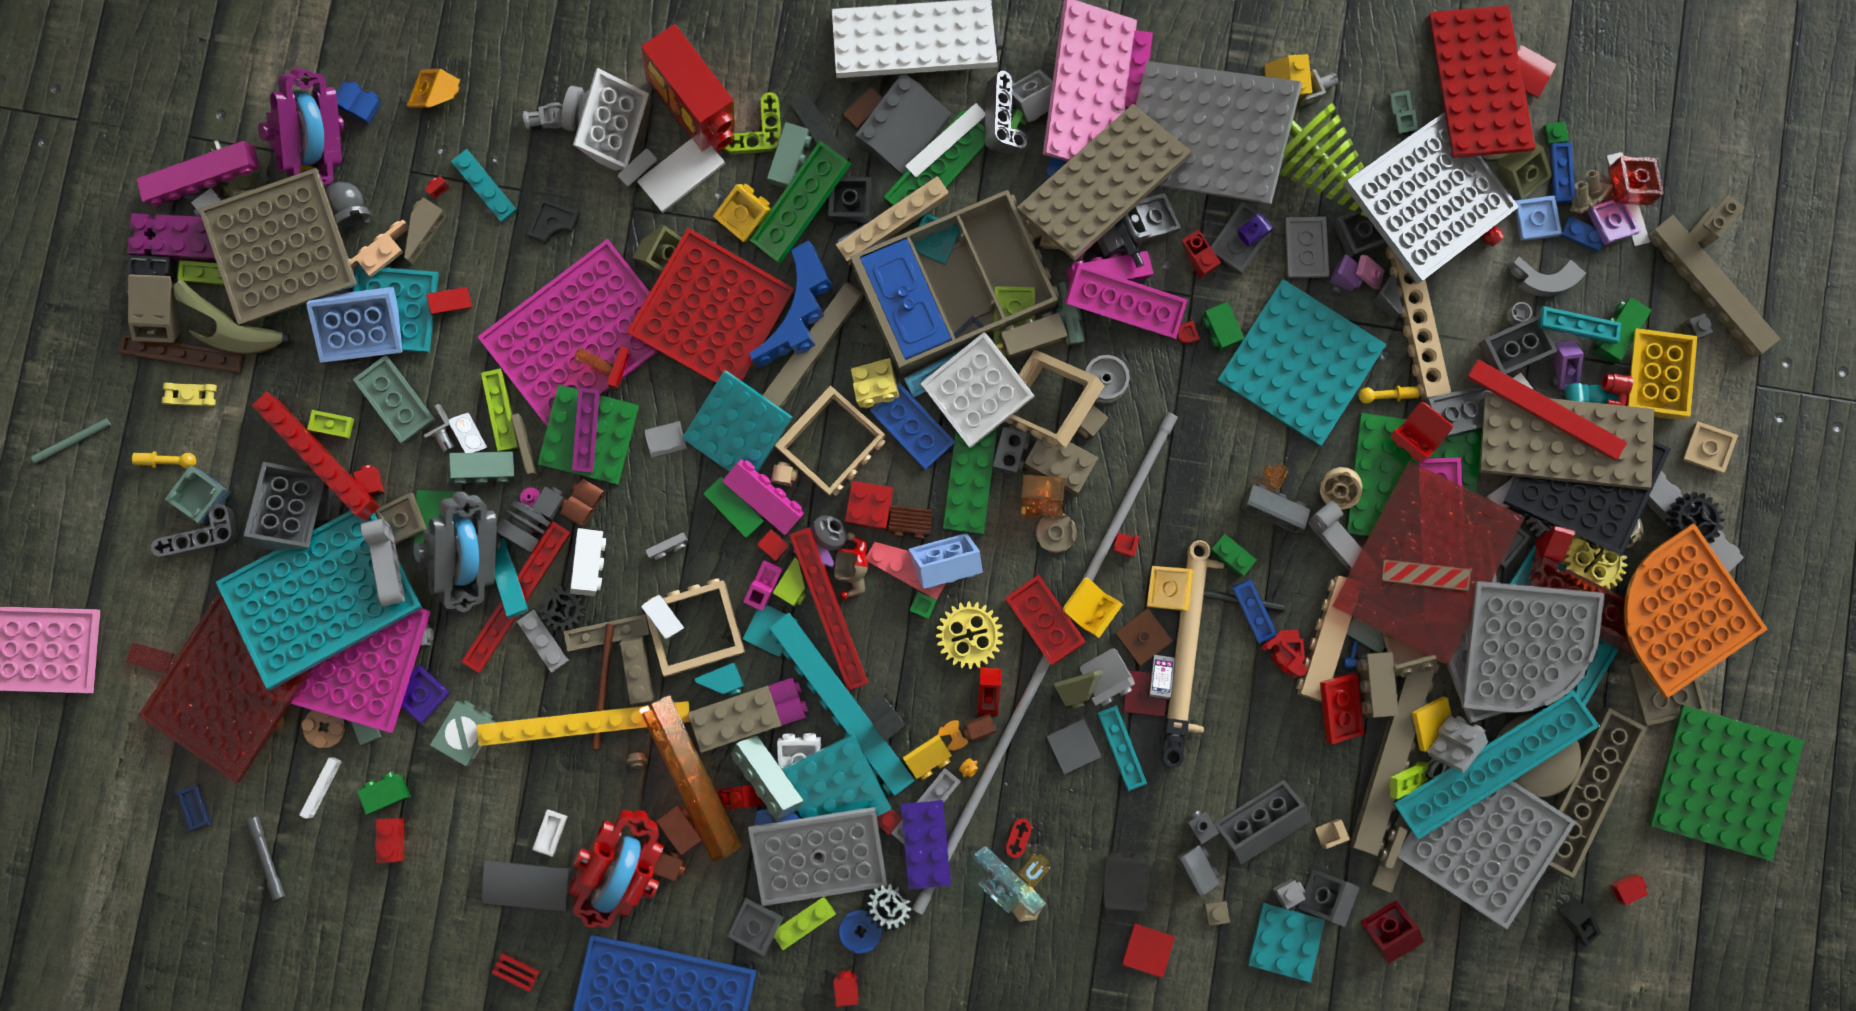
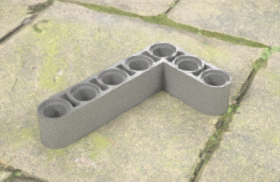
M1330 501L1308 520V524L1350 572L1352 570L1356 573L1353 575L1354 578L1362 583V587L1368 594L1376 598L1391 583L1382 582V571L1337 521L1343 516V512L1336 503Z

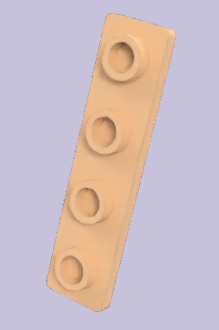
M404 220L395 222L391 225L390 230L378 235L372 244L361 248L354 258L349 259L353 272L356 271V265L362 266L367 274L372 277L401 255L403 251L394 240L409 230L408 224Z

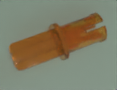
M582 348L576 351L575 358L589 365L591 370L595 369L608 377L610 376L613 368L611 363L601 359L600 355L595 356Z

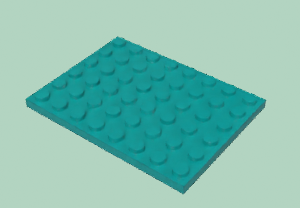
M349 511L313 530L309 549L275 550L216 581L265 687L269 691L423 608L400 562L399 568L405 602L386 607L381 605L370 547L364 540L361 531V524L378 520L375 513L364 521L352 511Z

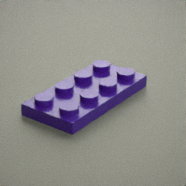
M943 800L901 804L909 889L951 886Z

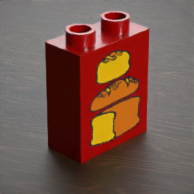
M674 24L641 46L646 80L702 152L710 146L715 151H720L727 147L735 138L732 134L735 132L734 100L676 24Z

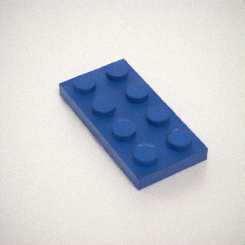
M899 383L897 385L899 398H895L887 403H877L870 409V412L926 471L954 445L955 441Z

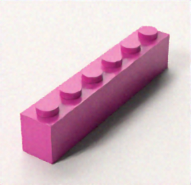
M241 141L139 177L137 182L142 202L152 206H161L165 201L182 198V195L198 193L199 189L215 187L217 183L232 181L240 175H250L254 170L260 169L255 145Z

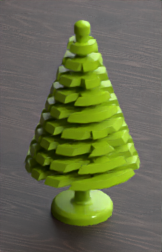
M1333 103L1319 113L1304 129L1294 120L1292 121L1289 134L1294 139L1285 147L1282 164L1301 146L1303 148L1279 173L1286 177L1311 154V158L1296 172L1291 180L1298 182L1313 167L1320 163L1321 165L1302 186L1309 188L1328 171L1330 174L1314 192L1320 194L1336 179L1339 183L1326 195L1329 199H1333L1345 188L1343 183L1364 168L1362 162H1360L1348 174L1344 172L1359 156L1356 150L1339 165L1336 164L1352 146L1353 143L1350 138L1330 156L1327 155L1346 135L1345 127L1336 132L1322 147H1319L1340 124L1341 119L1339 115L1334 117L1311 138L1336 110ZM1347 192L1337 203L1344 205L1352 197L1351 194ZM1355 201L1349 209L1355 211L1359 205Z

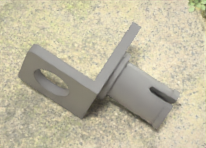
M1316 69L1312 70L1310 75L1313 94L1306 96L1299 103V106L1302 107L1319 101L1326 94V88L1337 86L1338 78L1333 79L1336 77V74L1332 73L1319 78Z
M437 404L435 407L445 424L423 436L424 438L435 436L442 451L446 452L455 447L446 432L450 426L449 419L441 405Z

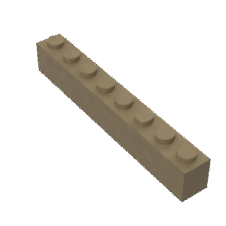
M1674 215L1648 234L1652 244L1658 247L1664 253L1665 259L1677 268L1678 274L1689 282L1691 289L1702 297L1704 304L1714 311L1717 319L1722 324L1727 326L1732 337L1739 340L1747 354L1755 358L1780 340L1779 336Z

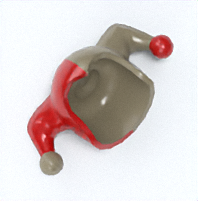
M852 532L847 533L846 538L856 544L855 548L839 549L834 564L835 579L850 582L853 587L848 592L842 591L840 593L842 600L861 595L865 592L864 576L868 570L866 559L867 543L865 540L856 537Z

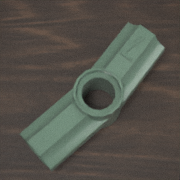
M1062 282L1056 285L1059 293L1057 313L1060 314L1067 333V345L1078 344L1085 341L1080 321L1082 319L1081 310L1064 303L1070 284L1069 282Z

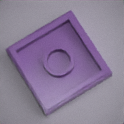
M1623 197L1587 209L1604 245L1637 235L1641 232Z

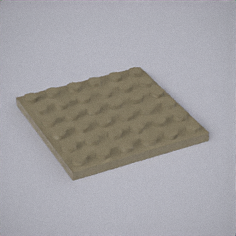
M316 168L199 208L238 325L256 321L305 304L309 300L325 297L357 285L319 171Z

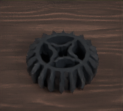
M1692 492L1691 494L1686 493L1682 497H1677L1675 499L1676 503L1673 502L1669 505L1672 510H1667L1666 512L1671 516V518L1665 520L1671 523L1667 530L1674 531L1671 537L1689 525L1695 524L1698 529L1707 527L1703 537L1709 544L1714 543V538L1720 536L1718 531L1724 528L1719 524L1725 520L1719 517V514H1722L1723 511H1717L1716 509L1719 503L1712 504L1713 497L1706 498L1704 493L1698 495L1697 492ZM1688 504H1695L1690 513H1682Z

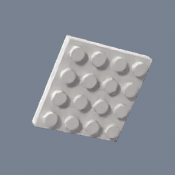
M985 332L921 383L970 448L1035 397Z

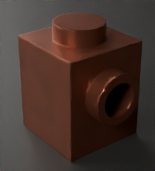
M669 851V854L661 852L653 868V873L677 881L679 877H683L687 866L684 865L685 860L681 859L682 855L674 851Z

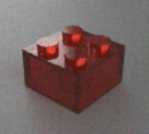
M1620 156L1608 167L1610 183L1613 185L1612 193L1615 204L1652 205L1664 194L1657 158Z

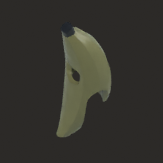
M181 278L173 286L176 300L215 320L217 329L214 335L196 329L194 331L189 330V333L198 340L212 347L246 355L262 353L277 347L283 342H290L289 333H282L251 324L238 325L236 318L200 297Z

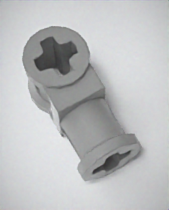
M550 103L538 107L539 111L528 113L523 111L526 129L542 125L543 129L562 127L561 110L563 106L561 103Z

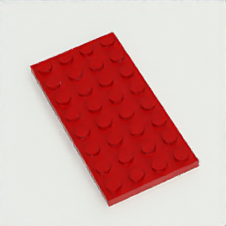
M1509 5L1430 12L1428 18L1452 158L1533 152L1536 147Z

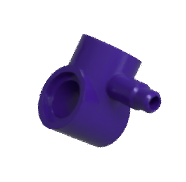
M1260 212L1237 230V234L1240 240L1250 247L1256 241L1269 234L1274 228Z

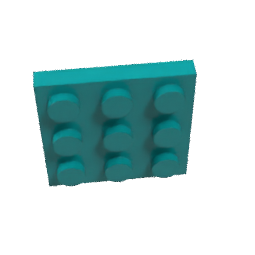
M1262 903L1247 965L1311 982L1325 920Z

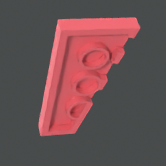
M874 542L866 556L868 563L936 600L946 584L943 583L934 588L923 589L917 579L909 551Z

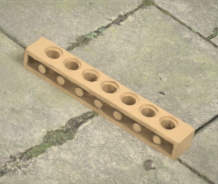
M1387 245L1386 257L1390 260L1392 266L1390 267V275L1395 274L1403 309V314L1400 317L1404 319L1403 332L1405 337H1408V354L1413 359L1412 372L1415 377L1417 376L1419 396H1421L1422 401H1425L1430 397L1451 393L1426 280L1424 279L1417 284L1390 246ZM1404 276L1409 277L1412 280V284H1407L1404 281ZM1408 296L1415 297L1416 304L1411 303ZM1413 315L1419 316L1421 323H1416L1413 320ZM1418 334L1424 336L1425 343H1421L1418 340ZM1422 354L1429 356V363L1423 361ZM1427 373L1433 375L1434 382L1427 380Z

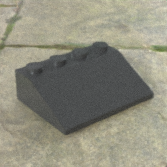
M904 73L899 76L856 133V143L903 176L908 170L906 165L929 145L950 117L951 112L919 83Z
M263 462L244 532V546L263 550L309 549L325 482L314 471Z

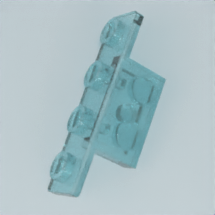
M986 846L973 855V858L987 871L978 885L1007 913L1013 911L1018 902L1033 915L1045 906L1046 903Z

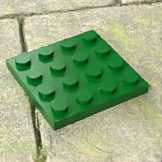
M558 384L538 464L619 485L639 405L600 395L594 472L572 471L578 389Z

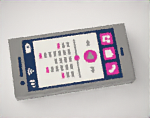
M1154 655L1150 697L1170 700L1175 658Z

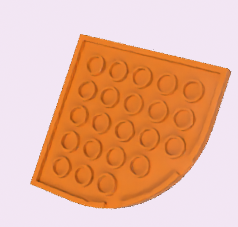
M1695 524L1689 525L1650 552L1635 570L1627 588L1624 604V622L1629 643L1640 664L1664 699L1669 698L1768 630Z

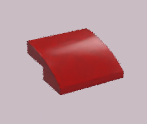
M1521 45L1518 49L1525 93L1538 99L1556 64Z

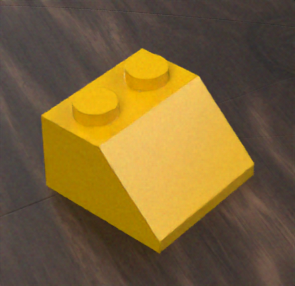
M1309 54L1289 55L1264 65L1265 77L1295 80L1302 83L1298 102L1312 94Z
M937 735L904 756L903 759L916 779L921 777L924 780L933 774L931 769L937 765L939 768H942L950 762L948 758L952 755L940 736Z

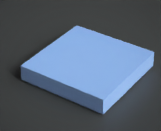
M1555 195L1515 201L1519 206L1515 210L1520 241L1562 235Z

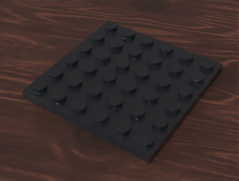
M1554 395L1553 398H1552V399H1561V400H1564V399L1559 398V397H1557V396H1555V395ZM1653 440L1652 483L1650 490L1515 476L1503 503L1553 527L1557 526L1575 531V537L1621 557L1671 448Z

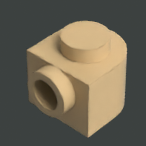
M778 462V465L773 466L771 482L792 487L793 481L796 482L798 470L790 467L791 464Z

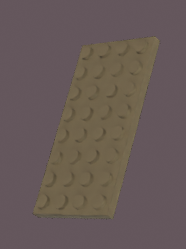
M1132 104L1017 207V210L1075 261L1192 156V151L1137 106Z
M1485 392L1479 472L1643 490L1651 489L1654 409L1551 399L1628 442L1617 461H1614L1492 392Z

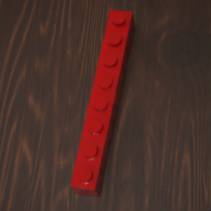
M266 391L252 405L356 516L366 521L380 508V505L278 398Z

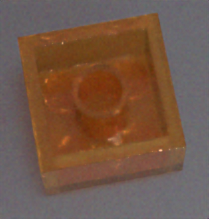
M1024 475L1021 514L1029 517L1040 515L1051 519L1063 517L1065 478Z

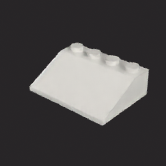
M597 68L573 145L596 162L610 169H624L628 165L649 93Z

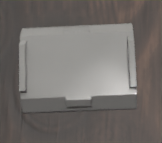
M680 421L645 430L651 458L687 449L686 442L682 439L684 434Z

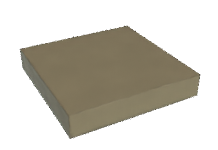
M410 492L381 506L376 511L378 519L383 518L390 525L395 546L424 533V530L427 529L414 493Z

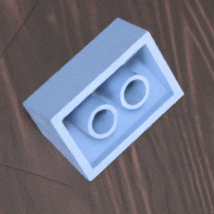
M967 533L909 549L917 579L923 589L934 588L943 583H952L958 579L974 577L976 574L983 573L980 551Z

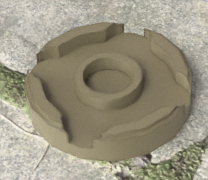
M1052 512L1040 519L1036 526L1035 535L1037 542L1044 550L1051 553H1061L1072 546L1076 539L1077 530L1075 523L1070 517L1064 513Z

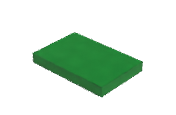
M417 490L416 501L427 528H429V520L431 518L439 517L441 501L451 498L459 491ZM424 533L415 536L414 544L423 543Z

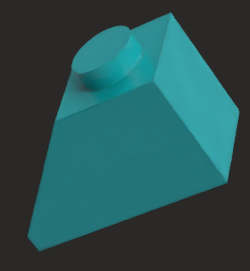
M735 663L695 678L696 683L725 695L729 693L730 697L741 693L740 689L745 687Z

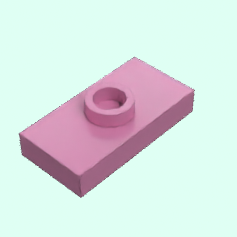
M1361 255L1356 275L1373 289H1380L1385 270L1369 256Z

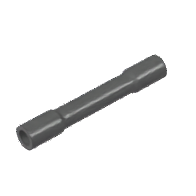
M259 816L248 819L246 823L251 838L254 840L272 901L285 897L264 838V831Z

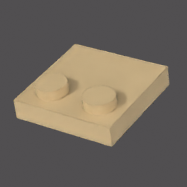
M1697 421L1682 460L1724 474L1738 435Z

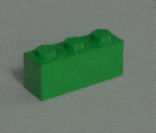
M1632 297L1626 301H1621L1615 309L1617 312L1615 317L1609 319L1610 321L1621 323L1619 343L1595 341L1597 346L1593 352L1613 364L1622 360L1633 342L1634 329H1641L1652 311Z
M720 477L703 494L748 540L765 524L764 517L755 509L753 510L747 502L722 482L723 478Z

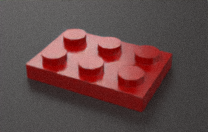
M1349 673L1321 681L1320 690L1327 743L1335 744L1364 735L1358 674Z

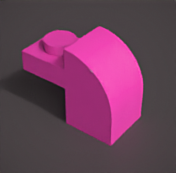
M764 560L755 580L749 587L744 603L763 611L773 595L783 569Z

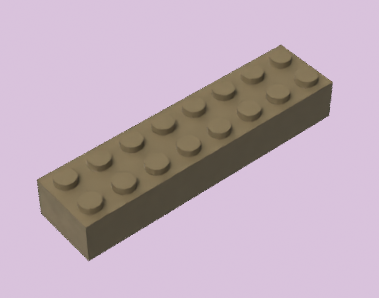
M1611 708L1600 709L1595 719L1600 727L1588 734L1580 750L1581 764L1578 774L1572 784L1559 793L1553 805L1554 808L1576 821L1548 865V868L1565 877L1575 878L1647 730V727Z

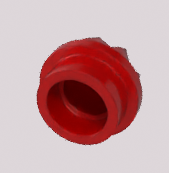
M1493 226L1482 235V238L1486 244H1490L1493 247L1502 240L1504 235L1501 233L1502 230Z

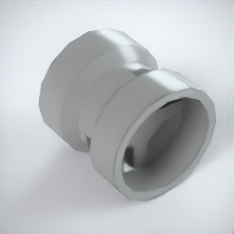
M1525 302L1516 303L1507 311L1506 319L1510 325L1515 326L1530 319L1532 309Z

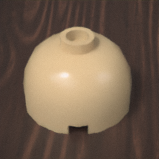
M1338 467L1326 473L1321 482L1320 494L1326 504L1333 501L1340 509H1347L1358 503L1362 495L1363 486L1359 475L1355 471L1345 467Z

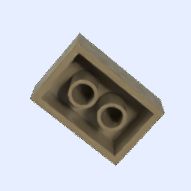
M1043 437L1041 440L1038 439L1023 467L1077 496L1099 457L1071 442L1064 448L1060 445H1057V447L1052 446Z
M1374 653L1358 656L1356 671L1360 673V681L1358 682L1359 691L1362 693L1361 708L1364 718L1399 716L1393 653Z

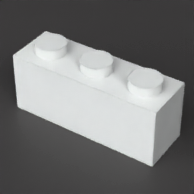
M578 528L570 594L595 596L596 590L601 589L602 578H598V572L603 570L604 558H600L601 551H605L606 539L602 538L603 531Z

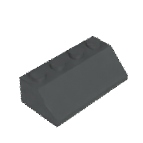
M1282 780L1221 818L1214 825L1231 853L1242 865L1312 820L1306 805L1287 782Z

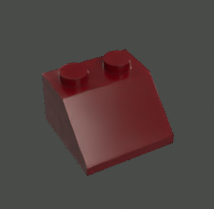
M1397 900L1360 921L1377 951L1388 965L1424 943L1419 927Z

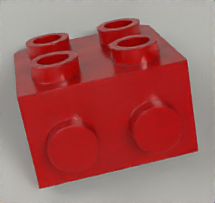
M1421 402L1403 425L1394 430L1390 437L1397 446L1407 450L1413 459L1423 463L1432 456L1453 429V425L1425 402Z

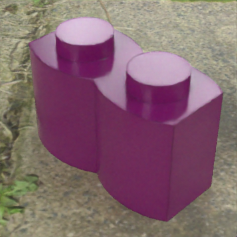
M790 678L769 685L781 725L806 718L805 713L809 711L805 700H800L799 693L802 690L798 680L794 681V678Z

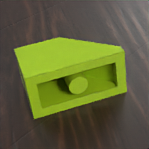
M796 558L793 559L773 591L774 595L793 607L797 604L801 605L806 597L804 593L806 588L800 562Z

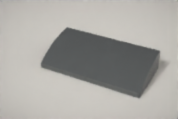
M485 861L482 903L566 912L572 869Z

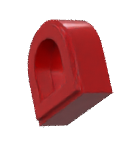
M1194 320L1180 325L1177 334L1179 342L1190 344L1200 340Z

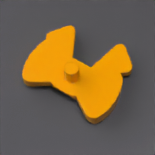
M958 720L950 721L944 728L940 727L939 736L950 734L953 739L947 747L948 750L955 751L968 744V740L962 737L959 730Z

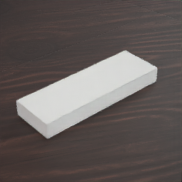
M328 758L300 816L304 818L314 817L342 763L341 760Z

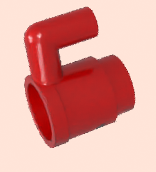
M1613 373L1611 375L1605 374L1601 383L1602 390L1619 394L1618 401L1607 399L1606 404L1626 406L1627 396L1631 393L1633 387L1632 376Z

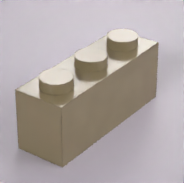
M1049 312L1042 315V319L1034 321V318L1022 322L1023 325L1015 327V325L1005 327L1000 334V339L1003 343L1007 359L1065 340L1067 333L1060 314Z
M644 636L623 639L620 645L630 704L651 701L654 696Z

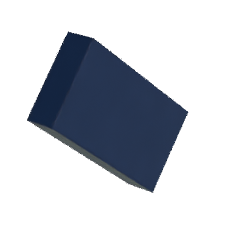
M199 784L177 791L189 831L212 824Z

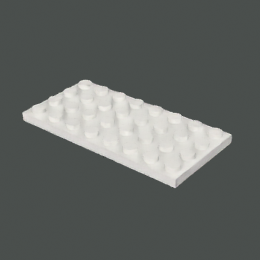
M962 0L832 9L836 78L997 67L991 0Z

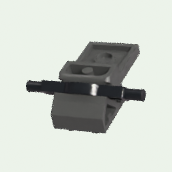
M1163 193L1144 198L1097 242L1104 257L1128 251L1129 255L1133 258L1136 268H1140L1144 263L1138 247L1144 241L1176 233L1181 227L1166 194Z

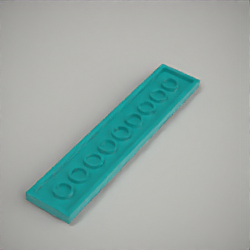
M1573 691L1486 745L1464 773L1451 767L1398 800L1394 805L1417 840L1600 726L1576 692Z

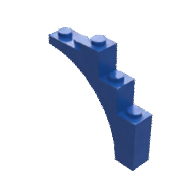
M809 240L791 250L796 263L797 283L792 306L785 320L766 342L749 353L751 359L758 367L768 365L772 360L788 354L792 349L798 355L808 352L810 348L815 346L807 325L814 324L824 317L816 296L825 294L833 286L816 249Z

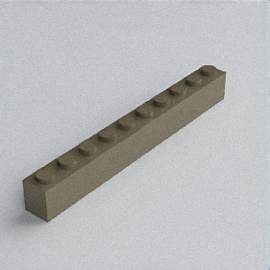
M1436 655L1437 665L1429 671L1419 670L1413 672L1410 676L1401 677L1397 690L1399 716H1390L1349 845L1351 848L1378 856L1379 852L1383 851L1385 845L1383 837L1385 832H1388L1390 829L1391 821L1389 818L1391 812L1395 811L1394 803L1397 802V800L1390 797V777L1407 770L1409 767V760L1407 759L1409 753L1413 752L1416 744L1414 740L1416 730L1412 712L1428 704L1426 697L1433 689L1434 681H1432V678L1440 666L1438 661L1439 655Z

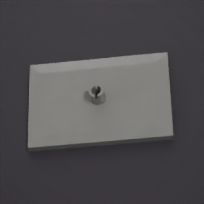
M875 807L749 827L762 906L875 889L881 885L887 887Z

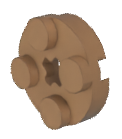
M312 710L302 722L303 734L306 740L317 748H331L340 743L344 738L345 719ZM322 722L324 724L329 723L330 725L327 727L329 730L327 733L320 731V724Z

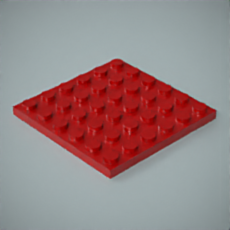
M687 228L629 327L627 334L715 384L723 371H728L742 381L753 363L749 353L765 342L791 297L794 288Z

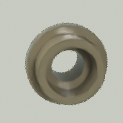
M631 753L626 760V764L631 766L632 769L643 768V765L647 763L644 753Z

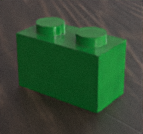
M1228 301L1204 312V318H1202L1203 325L1206 329H1209L1212 335L1210 336L1211 343L1215 348H1218L1219 352L1243 341L1244 336Z
M1223 534L1210 549V554L1220 562H1224V565L1239 578L1243 577L1257 561L1256 558L1226 534Z
M394 772L382 776V780L377 783L373 780L363 784V789L357 791L366 815L374 814L411 797L402 774H394Z

